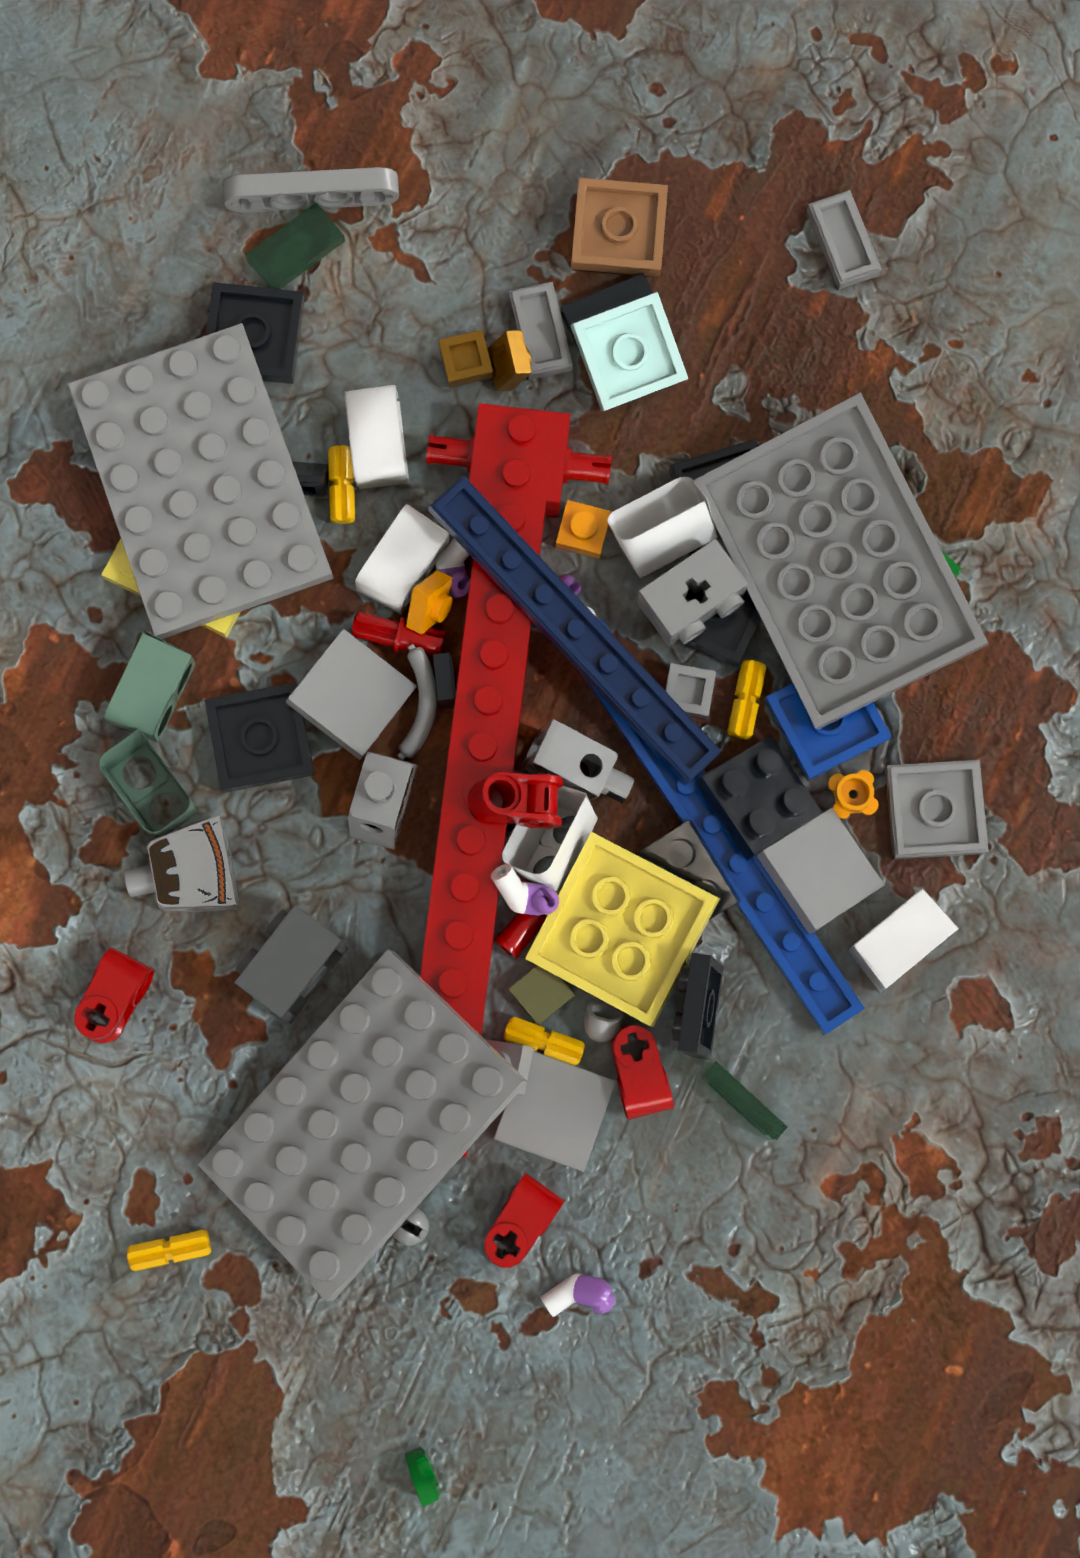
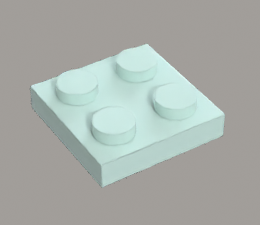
M658 292L570 325L601 411L611 409L688 379Z

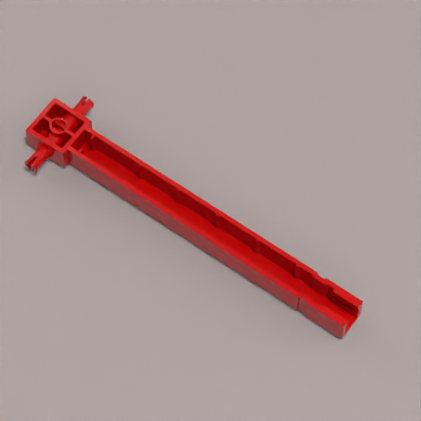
M479 403L475 436L471 435L470 440L429 434L426 464L433 463L467 467V472H470L469 482L527 544L541 556L545 517L559 518L563 483L567 484L568 479L609 485L612 455L603 456L571 452L572 447H568L571 414ZM473 559L420 977L482 1036L500 893L491 879V873L497 867L503 865L502 852L506 844L507 823L479 820L469 808L468 795L474 784L496 772L514 773L532 621ZM490 786L488 790L489 800L494 806L501 808L503 796L497 788ZM468 1150L464 1153L462 1157L468 1156Z

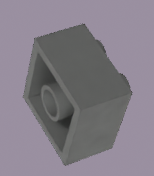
M296 905L293 906L289 913L282 909L274 917L266 929V933L270 935L269 939L259 951L252 948L242 958L235 970L240 976L234 982L289 1024H291L348 950L341 939Z

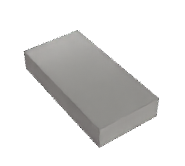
M849 190L808 204L807 213L837 289L839 290L880 276L882 268L851 191Z
M553 282L510 290L509 300L516 329L522 330L525 346L531 354L532 373L528 376V380L572 371L573 364Z

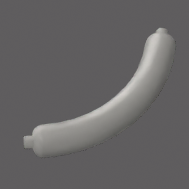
M414 644L407 647L410 651L407 654V658L416 676L419 701L414 723L405 739L399 745L400 753L398 756L402 760L405 757L413 758L420 750L430 733L437 708L436 679L432 665L422 647H415Z

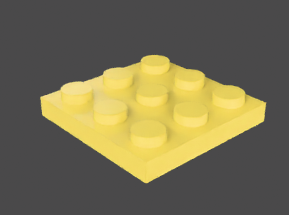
M591 832L558 894V908L546 917L525 959L641 1022L654 1027L680 977L683 964L687 963L720 898Z

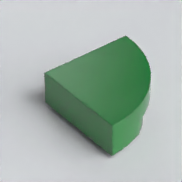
M419 1447L405 1453L409 1473L422 1507L439 1500L441 1488L425 1449Z

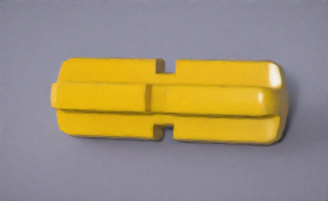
M347 445L331 446L328 450L330 484H332L329 487L330 518L334 524H350L355 521L354 486L351 485L354 483L350 446Z
M744 660L740 666L735 691L738 699H734L727 730L728 735L731 737L747 740L753 735L759 707L756 700H759L761 697L766 672V665L762 662Z
M517 1017L509 1019L504 1032L506 1042L532 1047L535 1052L538 1049L544 1051L543 1055L573 1066L580 1063L585 1049L583 1041L553 1030L551 1033L545 1032V1027Z
M203 1229L171 1236L169 1241H165L162 1238L130 1245L127 1248L128 1264L131 1271H139L167 1265L169 1260H173L176 1263L207 1256L211 1253V1241L207 1230Z

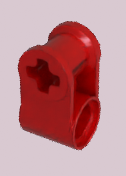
M496 772L473 785L469 791L468 805L473 815L479 820L486 822L519 824L523 827L539 829L558 828L562 826V818L557 816L558 788L563 786V778L550 774ZM490 786L497 788L503 796L501 808L494 806L489 800L488 790Z
M114 948L107 950L98 963L92 981L76 1008L74 1022L78 1031L85 1037L100 1044L111 1043L118 1039L123 1033L136 1006L148 991L154 977V968ZM94 1013L100 1015L104 1013L110 1019L106 1027L100 1025L96 1027V1024L91 1021Z
M638 1025L621 1028L616 1037L611 1041V1052L618 1076V1089L627 1120L674 1109L670 1085L665 1069L662 1067L653 1034L646 1028ZM633 1033L636 1039L644 1040L646 1043V1048L639 1050L640 1058L637 1060H633L631 1054H622L621 1045L628 1043L627 1035Z
M525 1173L502 1207V1213L486 1236L485 1251L488 1258L493 1264L502 1268H511L518 1265L526 1257L538 1237H542L564 1204L565 1199ZM510 1232L514 1233L517 1236L515 1245L520 1249L519 1253L515 1257L507 1254L503 1259L498 1258L495 1255L498 1246L493 1242L494 1238L497 1235L506 1237Z

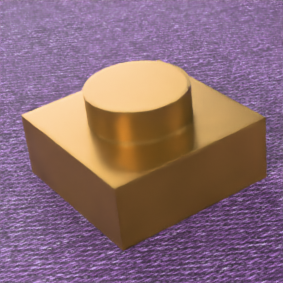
M483 330L438 339L449 388L493 378V370Z
M522 330L505 331L487 348L496 391H512L532 373L531 354L525 346Z

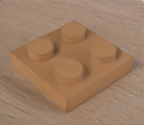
M579 177L571 269L632 275L644 273L645 276L660 277L668 185Z

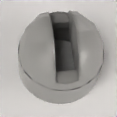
M591 1002L586 1007L583 1019L585 1032L590 1039L596 1042H608L618 1034L624 1014L621 1010L606 1002Z
M416 1208L406 1220L413 1225L419 1226L422 1230L416 1236L399 1227L393 1233V1237L402 1245H417L428 1235L430 1228L429 1219L424 1211Z

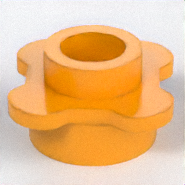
M860 770L857 773L846 776L837 773L829 779L828 787L833 791L835 804L832 808L840 819H846L850 814L863 813L869 816L878 809V801L874 798V777L869 771ZM851 790L856 791L857 798H850L849 792Z

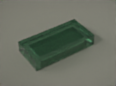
M316 202L245 254L247 262L269 288L282 289L344 243L345 239L342 232Z
M717 1061L712 1062L701 1074V1079L766 1139L777 1140L788 1128Z

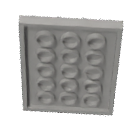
M242 323L68 383L154 636L164 639L334 579Z
M861 392L693 480L708 499L713 522L734 564L749 583L747 591L817 730L989 645Z
M388 949L209 1151L198 1166L326 1302L334 1301L528 1081L394 951Z

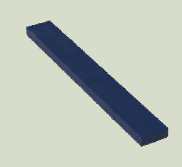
M464 475L429 506L428 511L685 785L721 752L715 743Z

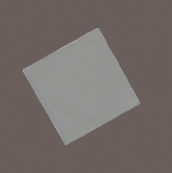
M343 629L285 703L360 760L417 686Z
M980 760L887 765L885 767L893 860L978 855L989 852Z
M833 808L825 811L757 855V858L809 935L885 886Z
M533 1051L525 1096L517 1094L505 1107L494 1140L584 1172L616 1081Z

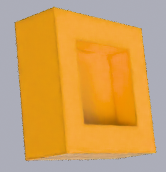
M567 500L556 540V548L600 559L609 525L607 519L612 511Z
M436 570L413 588L406 624L407 628L422 635L437 622L441 623L446 619L453 603L452 597L449 596L453 577Z

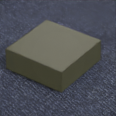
M537 965L508 989L539 1026L575 996L560 977Z

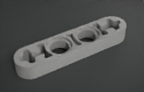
M380 167L245 174L229 177L223 184L224 206L231 211L239 213L381 206L394 203L399 198L397 172Z

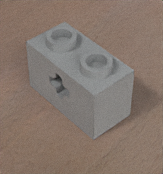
M714 539L639 590L636 602L668 646L679 639L683 644H686L706 629L703 623L718 613L721 618H724L738 609L744 603L741 597L744 595L749 583L717 539ZM688 589L693 594H697L700 591L703 592L704 596L701 604L696 599L689 602L686 601Z

